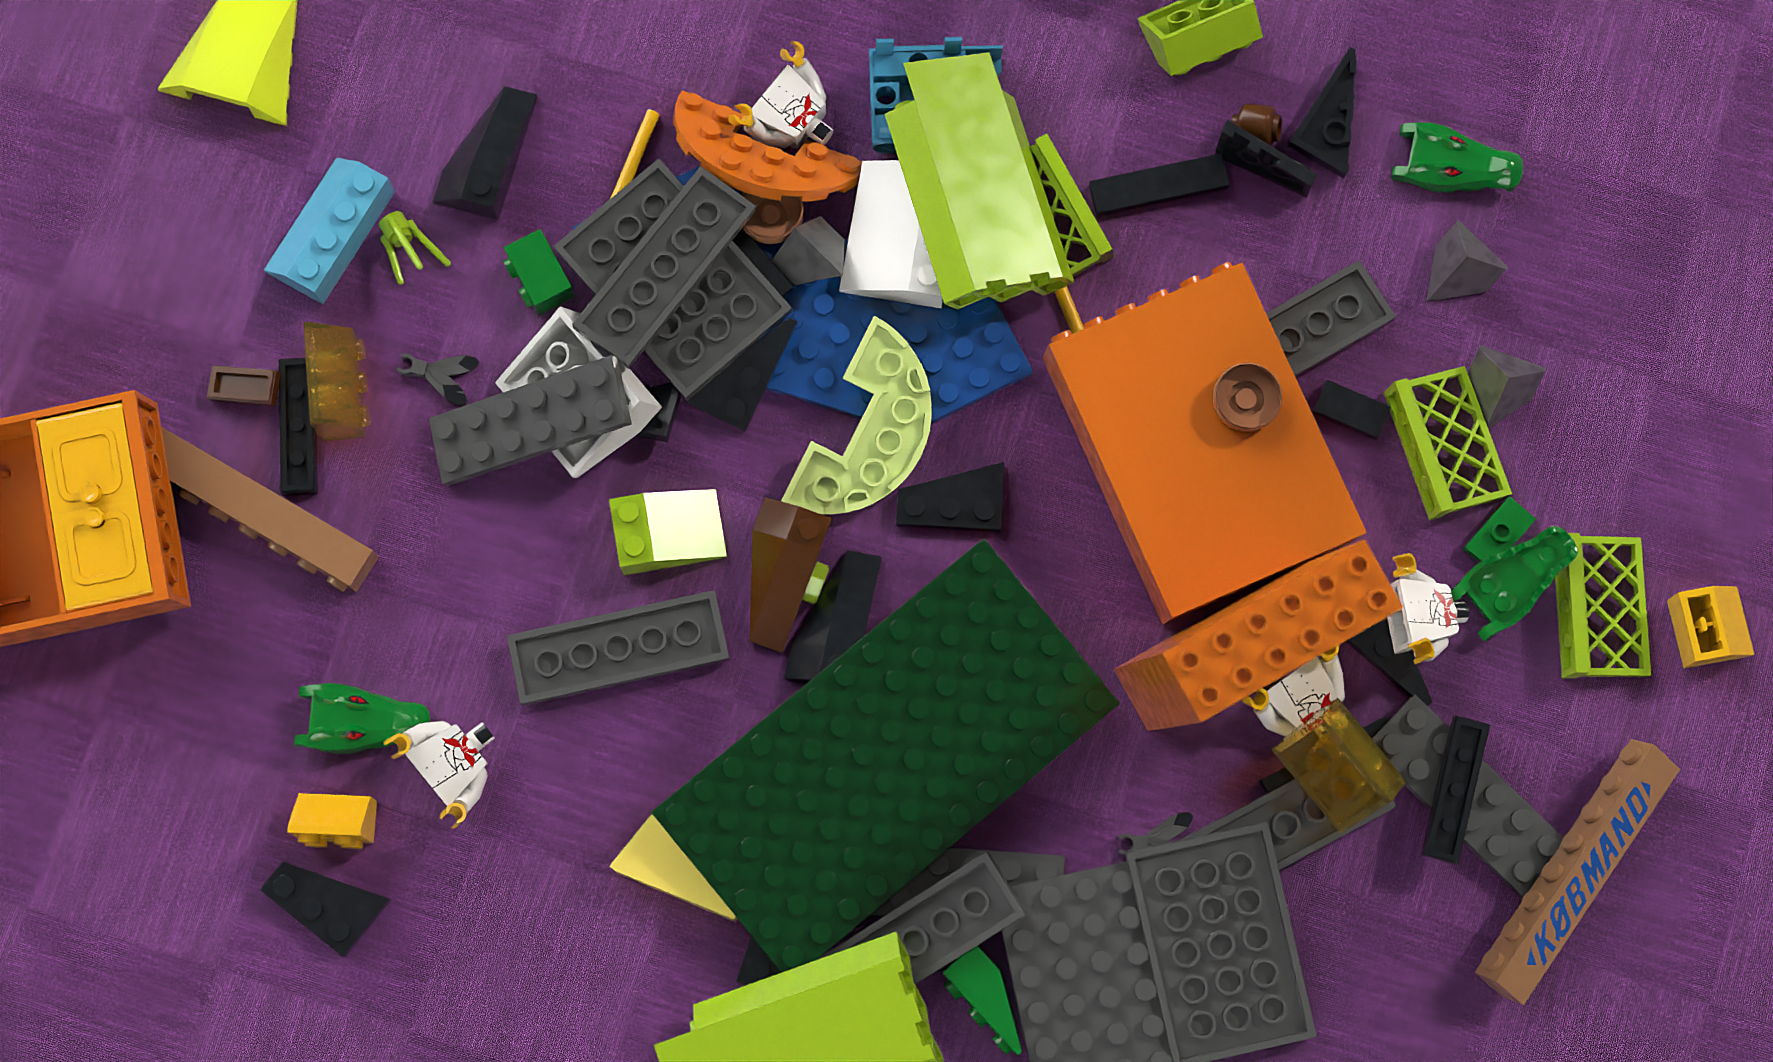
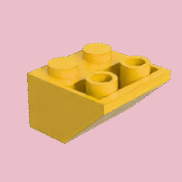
M1709 586L1678 592L1667 600L1683 668L1754 655L1737 586Z
M299 793L288 823L287 833L297 837L298 842L305 843L307 847L325 848L327 847V841L341 845V848L363 849V843H374L377 800L371 796Z

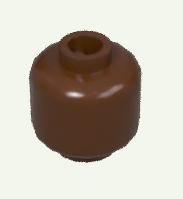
M1246 103L1241 107L1239 114H1233L1231 122L1270 146L1274 142H1279L1282 132V115L1277 114L1273 106Z

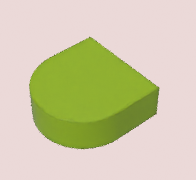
M820 562L816 563L802 600L812 604L817 602L829 571L828 565Z

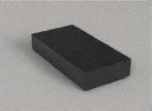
M1326 380L1312 413L1377 440L1391 406Z

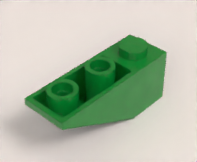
M976 946L960 956L943 972L942 976L946 981L942 985L956 1001L961 996L971 1006L967 1013L981 1028L987 1024L995 1032L996 1035L992 1040L1006 1055L1012 1051L1017 1056L1022 1050L1000 970Z

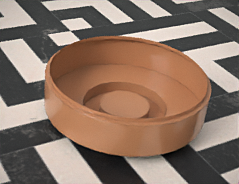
M745 192L741 195L756 206L755 213L743 226V230L757 242L764 244L784 242L793 229L802 224L803 202H801L799 196L782 195L779 201L758 197Z
M1255 363L1236 364L1227 369L1217 380L1212 395L1213 407L1219 419L1228 427L1240 432L1257 431L1266 427L1277 416L1282 405V389L1275 375L1264 366Z

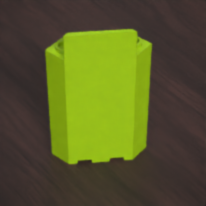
M990 52L903 63L914 101L900 102L894 107V110L884 115L944 304L958 310L986 297L1002 303L1030 290L1045 296L1075 283L1015 99L1001 89Z
M897 932L693 1004L694 1020L690 1021L691 1031L654 1044L659 1062H944L943 1054L930 1032L926 1004L913 982L910 957Z

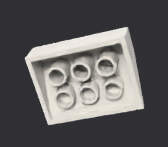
M899 160L862 161L839 292L942 308L943 299Z
M559 307L495 383L502 392H506L610 355L573 329L572 324L581 313ZM619 363L632 425L552 451L573 478H578L640 433L662 408L634 373L621 363Z

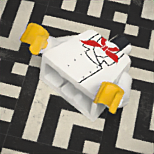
M790 41L795 48V55L791 57L786 49H781L780 55L785 61L793 62V67L789 65L785 67L752 109L747 104L735 105L736 109H739L742 113L741 120L734 114L729 115L728 120L734 126L744 125V131L752 138L770 147L786 148L790 146L798 149L808 137L817 143L825 145L834 131L821 121L826 115L825 92L817 73L809 61L803 58L805 53L803 45L797 41Z
M1411 553L1393 556L1392 560L1397 565V570L1393 571V576L1395 578L1400 577L1401 579L1391 583V586L1404 607L1387 617L1394 653L1398 654L1413 650L1416 657L1413 660L1414 664L1432 661L1448 646V638L1458 634V623H1465L1468 620L1469 608L1465 602H1453L1451 589L1447 584L1436 583L1433 578L1417 570L1415 558Z
M1339 645L1321 654L1320 660L1316 657L1305 663L1268 691L1263 688L1257 690L1254 700L1247 696L1241 699L1242 702L1253 707L1254 713L1267 730L1287 738L1296 737L1299 740L1311 731H1314L1325 747H1327L1343 735L1331 720V717L1343 708L1342 702L1345 698L1343 672L1337 656Z
M445 721L420 723L402 734H395L386 739L384 745L394 742L398 746V753L391 756L393 759L406 754L447 805L441 812L440 818L442 819L447 813L454 815L456 823L451 828L455 829L465 820L466 814L481 797L488 774L485 769L487 762L479 751L493 741L495 737L483 722L465 735L457 724L451 726Z

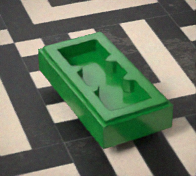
M1509 496L1463 550L1480 563L1487 557L1510 549L1536 518Z

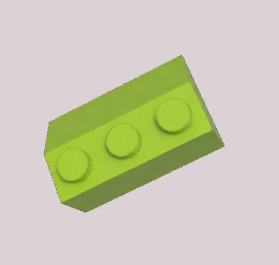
M1179 0L1137 18L1158 64L1171 76L1185 74L1196 65L1203 62L1216 61L1227 52L1234 49L1247 48L1254 41L1263 38L1255 1Z

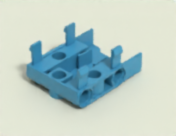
M944 37V45L893 46V39H876V48L869 49L873 151L885 154L896 153L884 114L894 110V107L900 102L914 101L903 63L990 52L998 77L1002 73L1001 57L1003 45L962 46V37ZM881 96H889L894 102L885 105L878 102L877 99Z

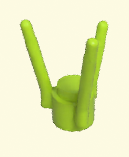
M401 211L391 212L380 220L378 226L383 233L380 240L386 248L399 285H402L404 280L393 245L395 247L403 246L418 270L423 268L418 255L409 243L413 238L412 234L446 267L451 265V262L418 229L413 219L407 220Z

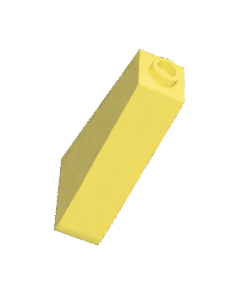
M652 814L610 865L619 875L734 922L737 921L736 916Z

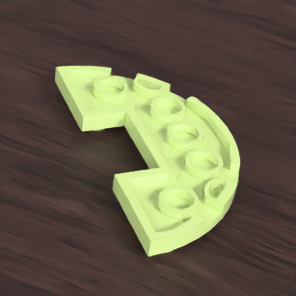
M876 316L873 317L843 376L844 380L874 394L844 455L841 456L811 441L781 500L782 502L797 505L819 514H840L859 510L874 504L894 491L908 477L919 461L927 443L932 419L930 387L927 376L908 342L894 328Z

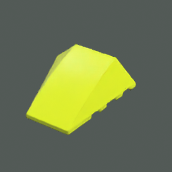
M217 0L158 87V90L191 100L193 93L241 105L248 107L255 118L287 126L288 115L286 108L290 93L289 74L293 58L291 50L292 39L295 35L297 0Z

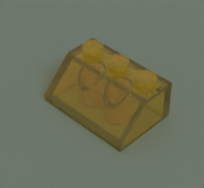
M304 322L311 426L324 442L366 437L365 426H370V412L368 405H363V393L368 392L367 376L365 372H361L360 360L365 359L366 356L363 339H359L352 328Z
M1336 698L1312 714L1272 749L1340 834L1390 803L1407 782L1339 698Z

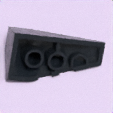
M504 86L443 169L433 199L434 204L499 220L538 98L537 94Z
M847 550L791 644L784 676L785 680L807 684L866 635L882 560L881 556Z

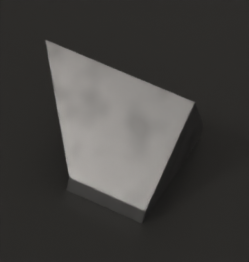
M819 216L795 227L772 262L794 287L799 284L842 276L845 241Z
M1458 220L1435 246L1426 302L1484 293L1509 267Z
M1479 345L1468 370V375L1487 427L1490 429L1533 399L1546 368Z

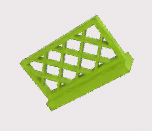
M1046 133L1035 139L1036 143L1030 146L1040 164L1038 170L1040 178H1042L1044 172L1049 180L1041 179L1042 185L1053 188L1056 192L1053 206H1050L1053 218L1055 214L1070 217L1072 221L1069 236L1059 233L1060 239L1067 241L1064 249L1066 258L1072 243L1086 246L1091 254V257L1080 263L1067 260L1074 277L1101 261L1102 263L1114 258L1115 255ZM1059 201H1061L1065 210L1058 208ZM1075 230L1078 231L1082 239L1074 237Z
M1465 366L1412 380L1405 378L1394 381L1383 392L1387 405L1391 406L1390 413L1429 521L1441 518L1448 513L1507 498L1512 495ZM1458 377L1462 388L1459 398L1443 390L1446 380ZM1423 387L1434 393L1428 406L1416 400L1413 388ZM1438 397L1455 405L1449 418L1433 410ZM1460 408L1472 415L1474 424L1471 430L1454 421ZM1429 417L1446 425L1440 438L1428 433L1425 424ZM1450 428L1467 437L1461 450L1445 442ZM1471 441L1483 446L1486 455L1482 462L1466 454ZM1440 449L1457 457L1451 471L1439 464L1437 456ZM1462 461L1479 469L1473 483L1456 474ZM1483 473L1495 478L1499 491L1490 493L1478 486ZM1452 481L1469 490L1465 500L1453 502L1449 491ZM1474 493L1479 495L1477 497L1472 498Z
M1568 533L1574 540L1578 553L1576 558L1555 577L1562 678H1578L1580 676H1651L1641 537L1580 536V533ZM1582 545H1592L1602 555L1593 567L1583 558ZM1618 546H1630L1631 562L1626 567L1612 555ZM1606 560L1620 573L1611 584L1597 572L1598 568ZM1590 577L1605 590L1596 601L1585 592V583ZM1623 578L1634 588V596L1629 601L1615 589ZM1608 595L1622 607L1613 619L1599 606ZM1593 611L1607 624L1598 636L1588 627L1587 618ZM1626 612L1636 621L1637 630L1631 636L1617 624ZM1611 629L1625 642L1616 653L1602 641ZM1596 646L1610 659L1603 668H1591L1590 652ZM1628 647L1639 656V669L1629 668L1620 659V656ZM1615 664L1618 668H1611V666Z

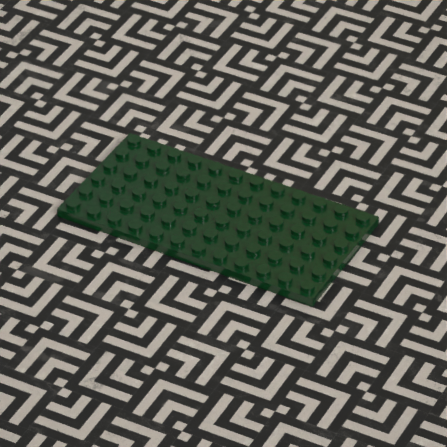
M983 538L652 810L651 814L782 973L816 961L1120 703L990 544Z

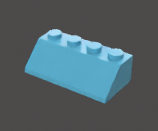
M336 158L264 271L317 302L324 304L395 193L389 178L358 161Z

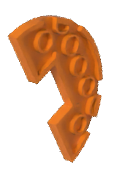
M683 90L677 98L673 114V126L676 128V140L686 156L693 155L701 162V167L736 190L779 201L782 195L799 196L801 202L827 199L828 193L838 190L845 193L859 183L862 161H859L854 156L844 155L827 148L821 143L812 142L807 139L796 156H793L779 148L770 147L752 140L749 136L737 134L742 125H732L728 117L734 114L741 120L742 114L732 110L730 107L716 104L701 98L698 94L688 93Z

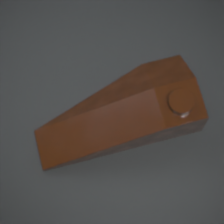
M764 497L752 532L750 642L783 653L832 518L797 505Z

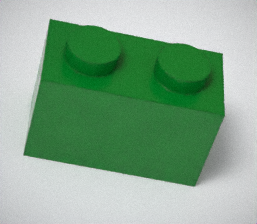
M541 229L504 247L508 258L503 260V263L512 279L516 277L520 279L523 288L518 291L527 308L534 306L538 315H541L575 297L573 289Z

